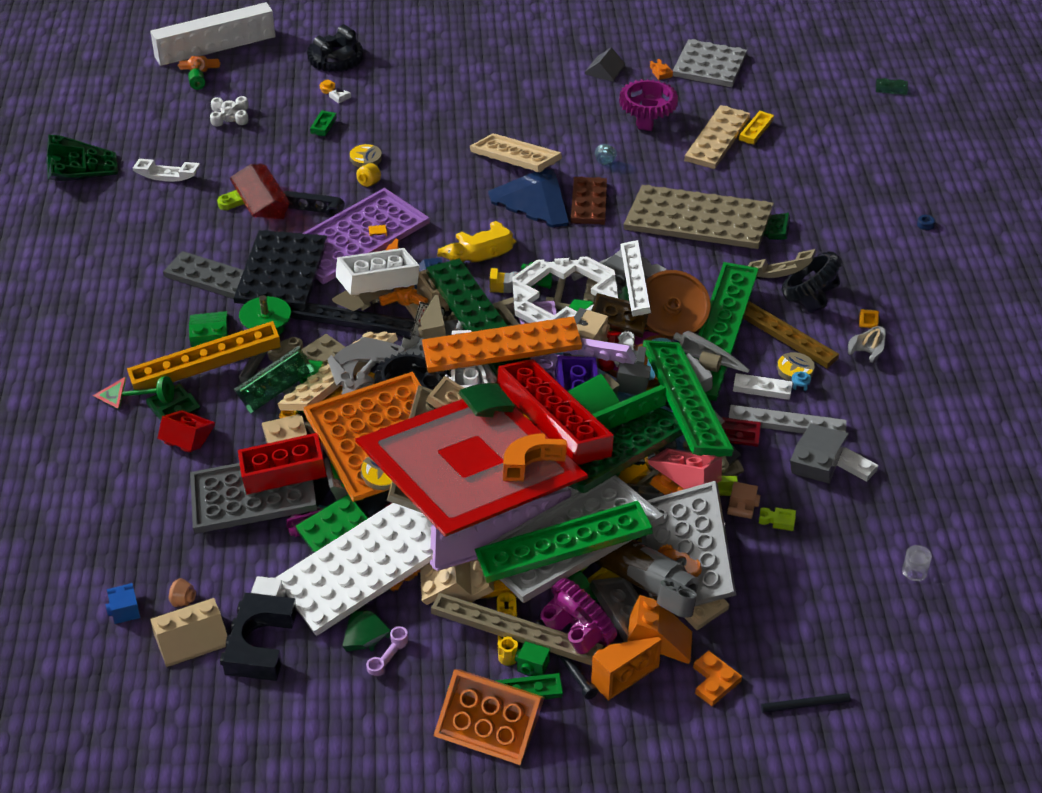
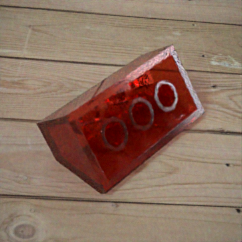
M250 164L231 176L232 184L252 217L284 219L290 202L266 165Z

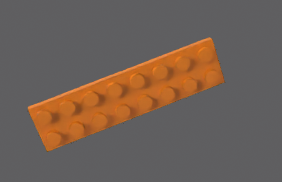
M572 316L422 339V346L428 373L580 350L582 349V342L575 318Z

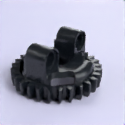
M343 24L338 28L334 36L327 35L322 37L319 35L315 37L313 44H310V47H308L307 57L310 65H313L318 70L322 69L323 72L327 70L329 73L331 71L342 72V70L347 71L348 68L353 69V66L356 67L357 64H360L363 57V47L360 42H357L356 32ZM332 47H342L334 52L332 51ZM326 58H338L339 62H326Z
M828 251L818 254L808 266L787 277L781 288L784 297L792 302L800 300L810 313L825 308L827 306V299L824 292L840 285L838 271L840 270L839 267L842 266V260L834 252ZM814 271V276L804 283L801 281L805 276Z
M398 352L397 356L391 354L390 358L385 357V360L380 361V364L377 366L374 384L385 381V376L388 372L391 374L388 379L413 372L421 386L426 387L423 383L425 373L412 368L413 364L427 368L425 357H422L421 353L415 355L414 352L413 354L405 352L403 355ZM443 371L438 372L441 378L445 376Z

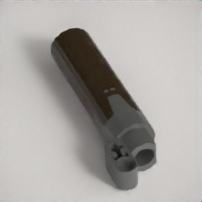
M633 539L594 562L657 597L658 605L677 616L684 618L693 616L699 578L688 573L685 567L675 560Z

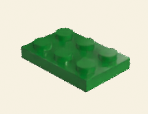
M349 494L296 525V529L315 553L368 518L357 504L351 500Z

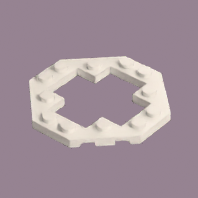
M579 257L578 260L570 261L569 258L555 259V262L536 260L512 277L515 316L528 323L575 316L577 311L568 306L556 315H553L532 304L540 296L539 291L531 288V286L549 273L565 279L577 271L598 282L591 288V294L596 296V293L618 298L615 271L589 257ZM591 305L586 310L592 311L593 305Z

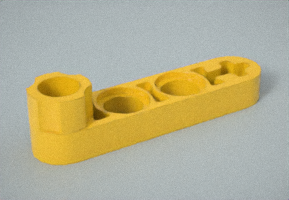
M509 592L499 594L497 597V611L517 617L516 597ZM504 602H509V609H505ZM498 635L499 662L505 666H511L516 663L515 655L518 650V642L513 640L512 637L502 638V636Z

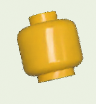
M373 163L361 166L356 173L358 182L364 187H370L381 179V171Z

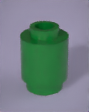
M192 69L188 74L189 84L195 90L202 89L205 86L204 73L200 69Z

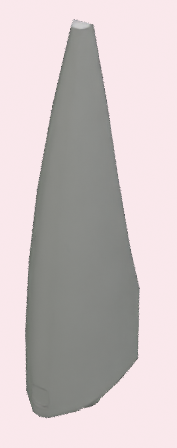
M686 331L683 335L676 332L673 337L674 340L680 342L684 352L687 354L689 353L697 358H700L703 351L722 356L721 365L747 373L750 370L722 348L691 331Z

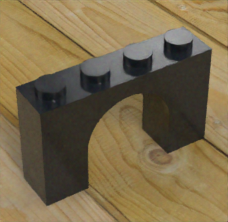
M245 593L243 600L238 603L237 618H233L232 633L227 636L226 651L221 654L220 665L223 666L224 675L277 681L282 665L280 650L255 647L248 644L245 639L250 632L260 627L272 626L292 629L297 615L296 599Z

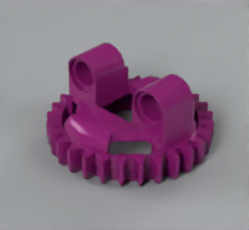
M647 78L644 81L641 79L640 81L635 80L634 83L630 82L629 85L626 84L622 91H620L619 103L622 110H626V113L631 112V116L634 115L636 117L638 129L652 131L654 119H657L658 116L664 118V115L669 116V113H673V110H676V107H678L677 91L670 84L666 85V82L661 83L660 80L654 81V79L651 81ZM642 89V94L631 97L632 92L634 93ZM662 92H663V94H665L667 97L669 96V100H668V101H666L664 98L661 97V96H662Z
M566 578L557 581L551 588L553 590L552 593L555 595L554 598L544 607L540 614L546 627L561 631L570 623L572 627L570 628L568 639L578 654L588 653L599 642L605 646L610 645L616 638L617 632L611 619L607 617L601 606L590 597V594L588 595L584 589H581L573 581Z

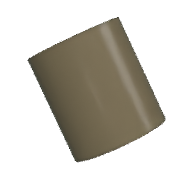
M703 351L699 358L700 364L706 370L719 371L722 356Z

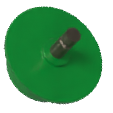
M264 295L248 301L239 312L240 322L246 328L250 329L273 321L278 335L284 331L285 324L291 316L290 306L284 300Z

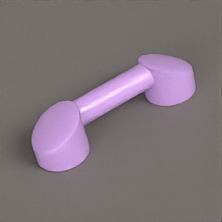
M399 626L391 630V645L381 658L373 657L367 661L366 667L369 674L381 676L385 673V666L397 650L404 648L408 642L406 628Z

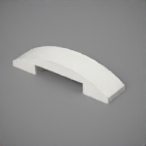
M138 159L133 167V171L154 180L174 182L193 177L198 171L200 163L184 162L182 167L155 165V161L151 159Z

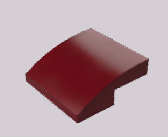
M722 417L724 422L721 426L730 443L758 447L761 422Z

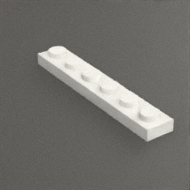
M638 240L622 243L620 245L632 316L651 313Z

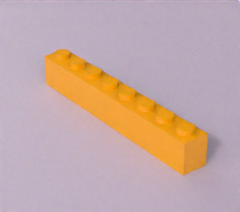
M271 321L127 368L134 390L156 388L158 379L163 376H168L172 382L279 348L281 347L280 338L274 322Z

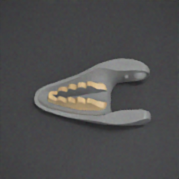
M875 326L865 333L852 337L848 344V355H852L855 351H866L871 354L869 357L870 362L875 363L884 349L885 329Z

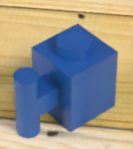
M133 583L107 589L109 603L105 605L108 617L113 616L114 624L140 618Z

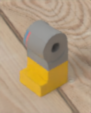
M491 268L490 292L513 293L512 277L519 272L499 273L498 269Z

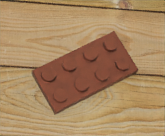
M574 177L571 223L605 225L607 178Z

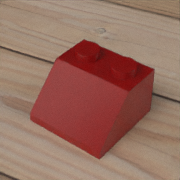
M183 410L162 416L157 439L163 440L167 445L181 447L182 451L192 452L202 447L213 430L215 422Z

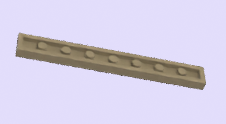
M440 592L431 607V614L502 637L509 636L523 644L527 641L550 648L551 653L591 666L593 655L598 650L603 649L604 646L597 643L588 653L578 654L568 639V633Z

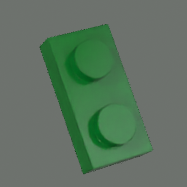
M321 110L310 127V133L326 136L337 119V114Z

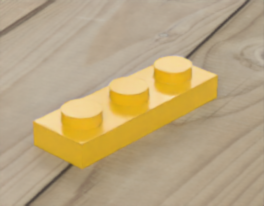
M759 111L740 133L739 140L754 145L773 122L774 115Z

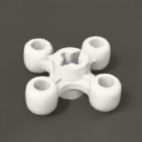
M240 96L236 99L235 103L234 101L223 102L218 97L211 100V108L214 112L210 115L211 124L218 127L223 124V120L227 122L236 120L238 125L247 124L248 114L245 110L249 107L248 99L245 96Z

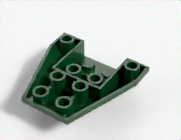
M48 134L46 163L47 178L49 180L71 181L118 174L116 152L68 137Z

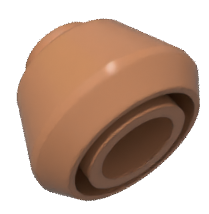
M179 578L172 583L169 591V601L172 606H187L195 600L196 590L188 581Z

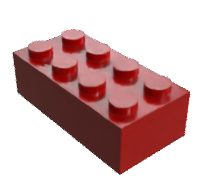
M317 433L238 450L241 477L246 495L327 477Z

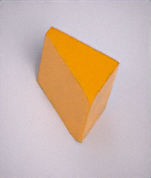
M861 309L859 312V327L873 328L878 326L879 311Z

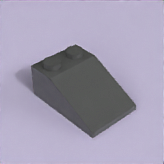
M810 423L797 443L790 460L791 473L830 484L848 438V433Z

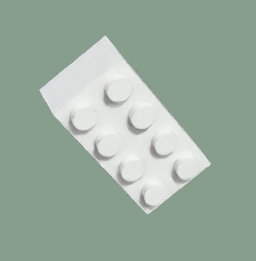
M405 248L337 257L336 278L350 295L386 289L392 290L398 287L417 285L420 265Z

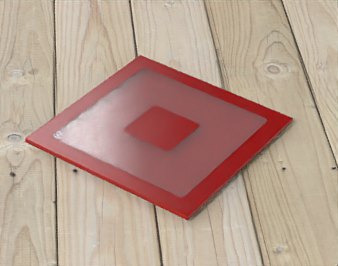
M461 399L355 438V442L444 537L588 478V474L566 455L565 461L540 460L530 463L525 468L524 481H503V459L508 446L521 437L532 434H544L516 407L513 412L495 411L493 418L475 416L465 401Z

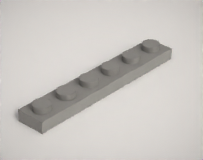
M730 405L729 418L761 422L760 428L805 433L811 423L846 432L847 420L737 405Z

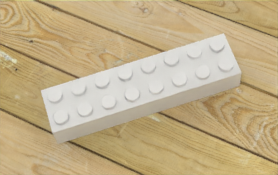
M266 2L150 31L154 56L160 66L191 58V56H202L275 37L273 11Z

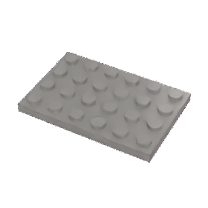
M716 481L646 500L664 515V522L652 528L653 534L641 537L642 543L656 551L662 545H671L673 549L680 553H687L690 558L695 561L698 559L701 563L702 572L697 577L699 578L695 606L735 596L736 590L719 489ZM679 558L676 562L685 566L687 560ZM649 593V598L657 601V597Z

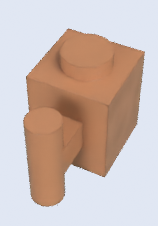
M734 482L727 514L752 519L754 507H759L761 495L757 494L758 486Z

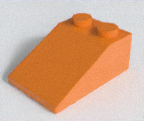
M640 595L630 612L627 642L659 637L662 639L660 654L689 664L691 661L692 631L672 612L658 605L656 600Z
M654 637L611 644L604 649L598 650L592 657L591 684H594L598 691L609 701L659 667L662 639Z

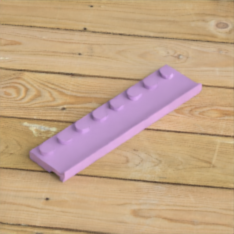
M565 487L447 537H444L434 525H431L430 549L433 550V560H430V565L436 571L476 560V548L488 544L570 498L571 489Z

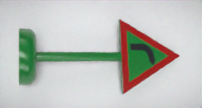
M163 376L158 379L156 388L124 391L126 377L93 395V397L119 410L122 396L157 393L161 402L170 403L174 398V385L170 377Z

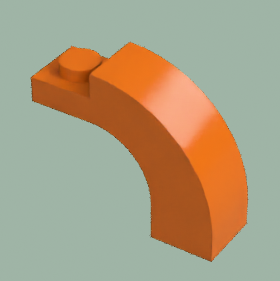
M532 434L515 440L504 453L503 481H524L526 466L535 461H565L566 439H545V434Z

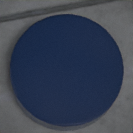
M919 216L917 226L920 229L931 230L934 228L935 219L932 216Z

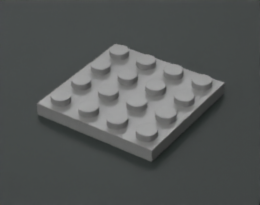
M688 39L673 69V76L732 87L744 62L747 50Z

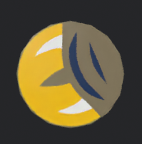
M362 144L351 149L349 160L354 166L359 168L368 163L378 165L382 160V152L377 146Z
M790 352L782 355L777 361L778 374L787 381H792V375L796 372H806L810 377L814 374V362L805 354Z
M370 457L363 461L361 465V478H363L365 484L375 490L389 489L392 480Z

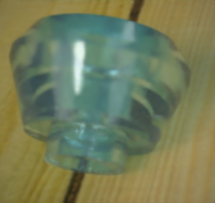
M601 144L595 149V157L599 164L606 166L616 159L617 151L609 144Z

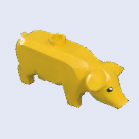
M494 221L490 223L491 229L489 231H481L473 236L464 232L457 233L456 238L459 240V243H451L439 248L437 256L450 261L461 259L463 263L464 261L480 262L509 252L513 248V244L516 243V240L513 238L512 231L505 228L502 223Z

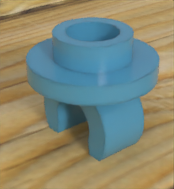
M803 371L794 373L792 375L793 389L796 390L797 386H801L806 391L811 382L810 375Z

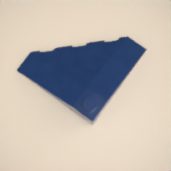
M554 169L533 172L488 191L491 204L496 206L499 203L506 205V210L514 213L522 211L526 213L527 218L534 221L542 219L547 221L546 225L552 228L569 225Z

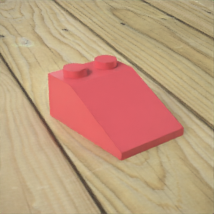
M666 448L648 460L649 465L684 489L712 481L718 483L722 480V457L714 455L698 456L689 451Z

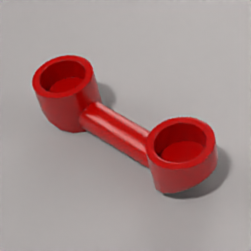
M609 331L607 342L619 344L618 336L621 332ZM598 359L602 371H610L615 367V363L612 360Z

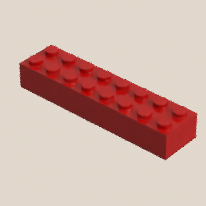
M534 359L498 366L497 384L510 400L549 439H566V455L577 465L612 456L614 435Z

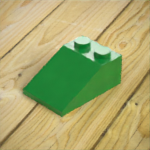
M227 311L190 315L189 340L191 347L229 335Z

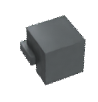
M639 346L638 351L633 350L637 358L634 364L619 362L616 382L620 384L618 392L638 395L646 391L651 366L644 365L646 347Z

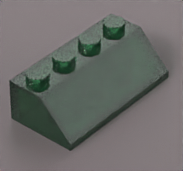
M297 346L235 387L234 391L251 414L306 377L314 369L300 346Z

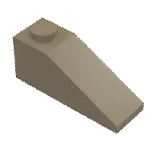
M434 295L420 319L421 327H418L420 338L428 339L446 336L438 295Z

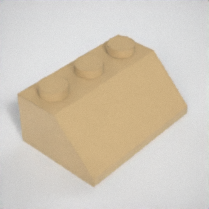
M214 598L151 619L154 636L166 667L226 647L227 633Z

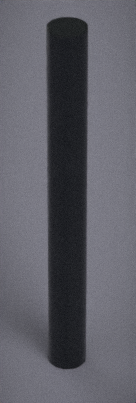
M849 693L763 703L761 704V711L765 713L850 702L851 697Z

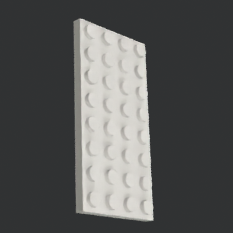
M392 503L283 572L276 579H282L283 588L286 589V596L296 599L297 611L317 636L430 563V560H433V550L430 549L431 525L433 524L423 513Z

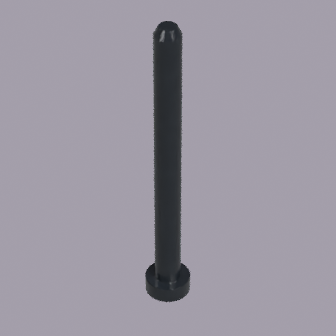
M542 620L536 621V624L546 626ZM558 655L583 689L582 695L587 700L594 698L598 693L597 687L594 684H589L572 659Z

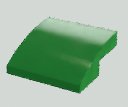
M602 374L567 391L591 414L620 402Z

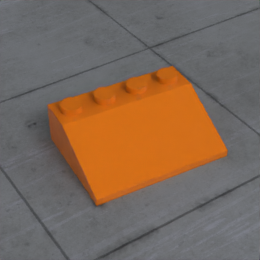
M454 669L433 736L521 765L537 723L544 697L460 669Z

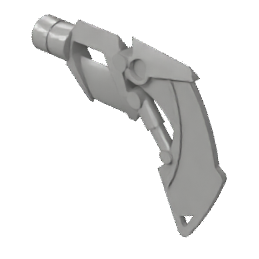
M361 337L360 341L346 346L334 357L331 355L327 359L336 386L342 385V394L373 385V378L368 376L371 368L376 363L380 364V361H384L385 357L390 358L391 354L397 356L398 352L400 354L403 353L404 347L382 340ZM359 362H368L365 366H363L360 372L357 373L354 380V367Z

